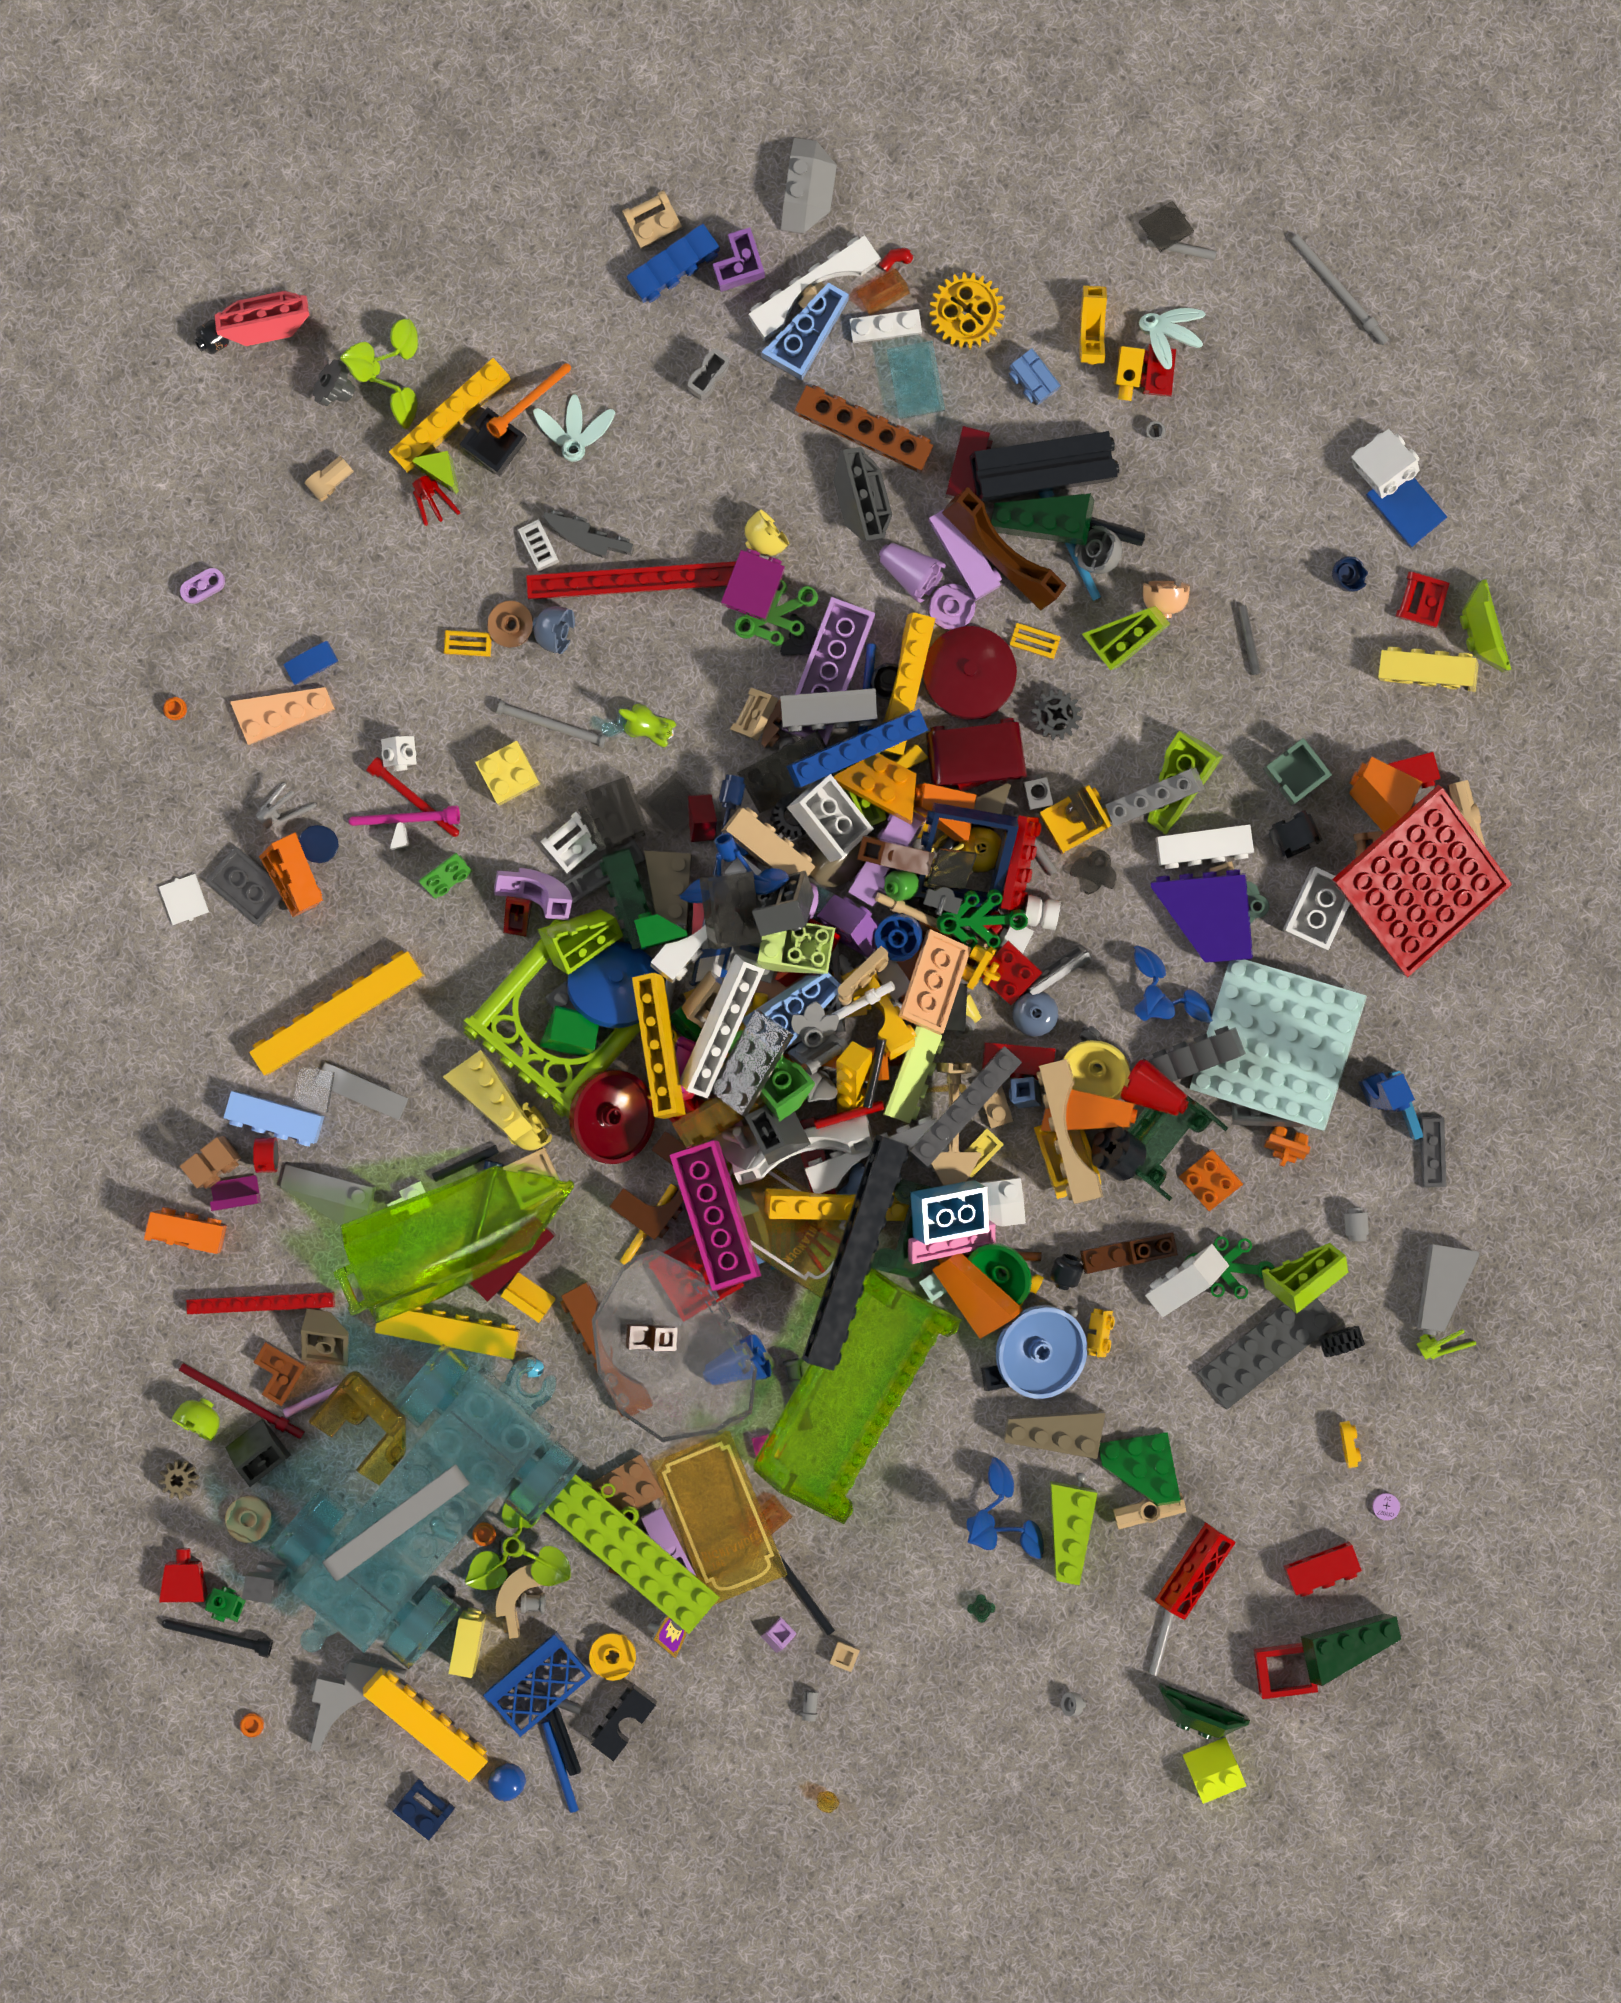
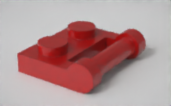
M1408 572L1406 578L1408 583L1400 610H1397L1395 617L1431 628H1437L1450 583L1419 573ZM1417 583L1424 584L1416 613L1414 614L1409 612L1416 585Z

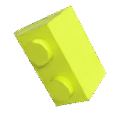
M1226 1737L1182 1754L1203 1804L1246 1787Z

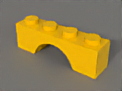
M857 968L841 976V983H843ZM877 973L871 977L872 980L865 988L860 987L852 995V1002L863 997L868 990L881 987L878 983ZM888 993L882 996L881 1000L874 1003L873 1006L877 1007L885 1018L878 1037L887 1039L884 1051L889 1059L892 1060L915 1047L916 1033L910 1024L906 1026L903 1019L899 1017L900 1008L893 1006L890 1001L892 999L891 995Z
M853 1041L836 1060L837 1113L861 1107L864 1102L866 1089L862 1088L872 1065V1051Z

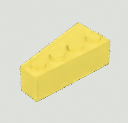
M1388 647L1387 650L1381 651L1378 678L1380 681L1403 684L1418 682V685L1429 687L1441 684L1442 687L1454 690L1459 689L1460 686H1468V691L1476 692L1479 664L1477 658H1472L1473 654L1458 653V656H1449V652L1435 651V654H1425V650L1411 649V652H1402V648Z
M482 1050L443 1076L453 1089L513 1141L533 1128L495 1066Z

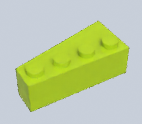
M1050 1481L1055 1579L1058 1582L1080 1586L1098 1493L1095 1489Z

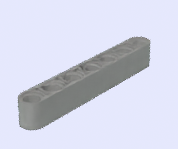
M456 1464L326 1558L322 1562L337 1582L467 1487L470 1482Z

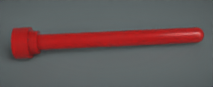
M376 757L366 769L371 776L384 779L422 812L436 811L387 771V767L383 766V760L379 757ZM444 820L434 821L451 836L457 837L459 835V830L453 824L449 825Z

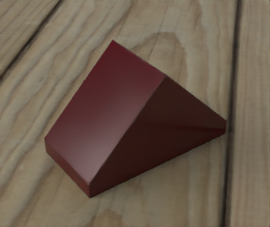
M712 794L689 795L690 842L713 841L717 818Z
M510 896L506 897L503 933L527 936L533 901Z

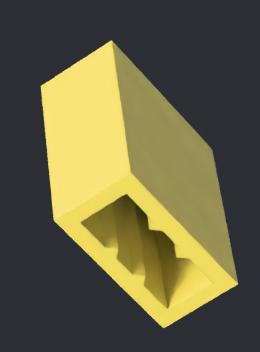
M468 1608L467 1611L463 1610L458 1619L448 1674L468 1678L473 1677L477 1668L486 1614H481L482 1610Z

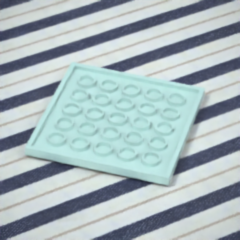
M1249 960L1229 961L1213 1011V1021L1209 1024L1207 1036L1216 1035L1214 1030L1224 1026H1228L1229 1029L1236 1027L1246 1054L1195 1073L1189 1089L1325 1131L1367 996Z

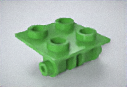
M455 853L421 878L419 883L436 899L439 896L445 895L456 883L464 881L472 870L462 856Z

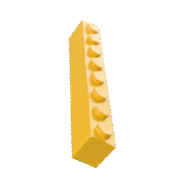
M403 950L397 952L390 957L392 961L387 965L380 963L371 969L372 974L364 978L362 975L352 981L353 986L346 991L344 988H341L331 995L333 997L332 1000L327 1003L324 1000L312 1007L313 1012L306 1016L304 1013L298 1015L292 1020L294 1024L288 1028L281 1026L272 1032L274 1036L266 1041L263 1038L253 1044L254 1049L249 1053L263 1075L268 1076L425 976L411 952L407 951L404 953Z

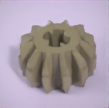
M176 1459L174 1460V1466L171 1463H167L165 1465L167 1470L160 1471V1475L165 1478L160 1479L158 1482L161 1485L166 1484V1487L162 1489L163 1493L168 1490L171 1491L169 1498H174L177 1493L179 1500H182L184 1493L187 1496H191L193 1494L191 1488H198V1484L193 1481L199 1479V1475H192L196 1467L192 1466L188 1469L189 1461L185 1460L181 1466L180 1460ZM181 1475L183 1480L178 1484L175 1483L174 1479Z

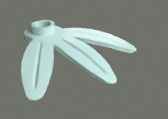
M1179 308L1161 315L1149 313L1141 317L1139 321L1140 329L1146 335H1150L1153 351L1165 369L1172 367L1171 349L1165 335L1195 348L1202 347V341L1193 332L1175 323L1201 319L1206 315L1204 311L1193 308Z
M576 394L571 396L567 407V433L543 410L535 408L533 415L541 430L552 441L562 446L563 457L568 461L576 462L584 457L585 447L595 442L605 433L614 418L615 411L609 409L603 412L591 422L582 434V409ZM571 449H577L578 452H577V453H570V450H571Z

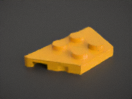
M877 753L857 762L833 777L842 788L908 824H912L916 773Z

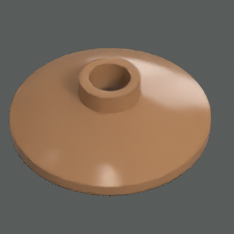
M502 602L494 607L489 615L487 624L489 634L497 644L503 647L513 648L520 646L531 636L533 617L529 609L519 602ZM511 621L516 622V627L514 629L509 628V623Z

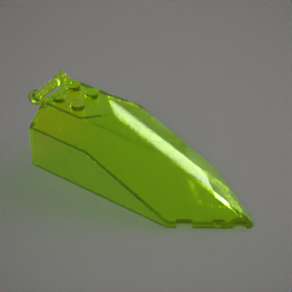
M493 1166L340 1225L341 1240L349 1265L335 1270L333 1275L336 1280H339L349 1304L348 1311L350 1315H356L368 1309L377 1324L443 1298L528 1252L574 1189L573 1181L565 1182L556 1180L552 1176L520 1170L517 1173L503 1170V1167ZM350 1274H354L364 1300L360 1302L357 1301L347 1276Z

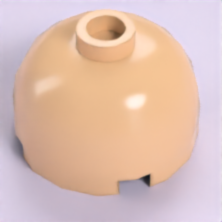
M1149 581V584L1144 582V603L1147 608L1156 606L1166 618H1172V614L1179 613L1187 605L1190 585L1181 582L1180 587L1176 586L1174 581Z

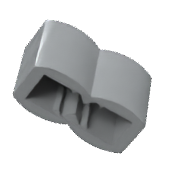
M716 348L710 351L704 358L702 367L691 375L688 381L689 392L701 401L708 398L712 394L716 382L720 381L728 372L730 366L729 358Z

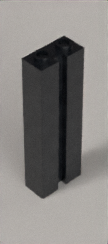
M1109 431L973 452L969 456L976 495L981 501L1109 482L1117 478L1119 473V464L1117 460L1112 459L1111 451L1115 450V443L1113 437H1110Z

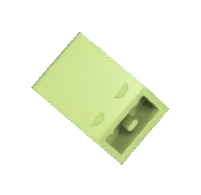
M807 923L806 926L797 931H791L790 929L762 936L757 963L764 969L778 972L828 974L835 928Z

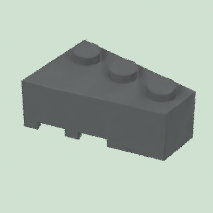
M806 870L789 874V880L779 889L772 892L769 899L764 897L761 908H755L752 911L761 937L790 929L791 931H797L806 926L814 898Z

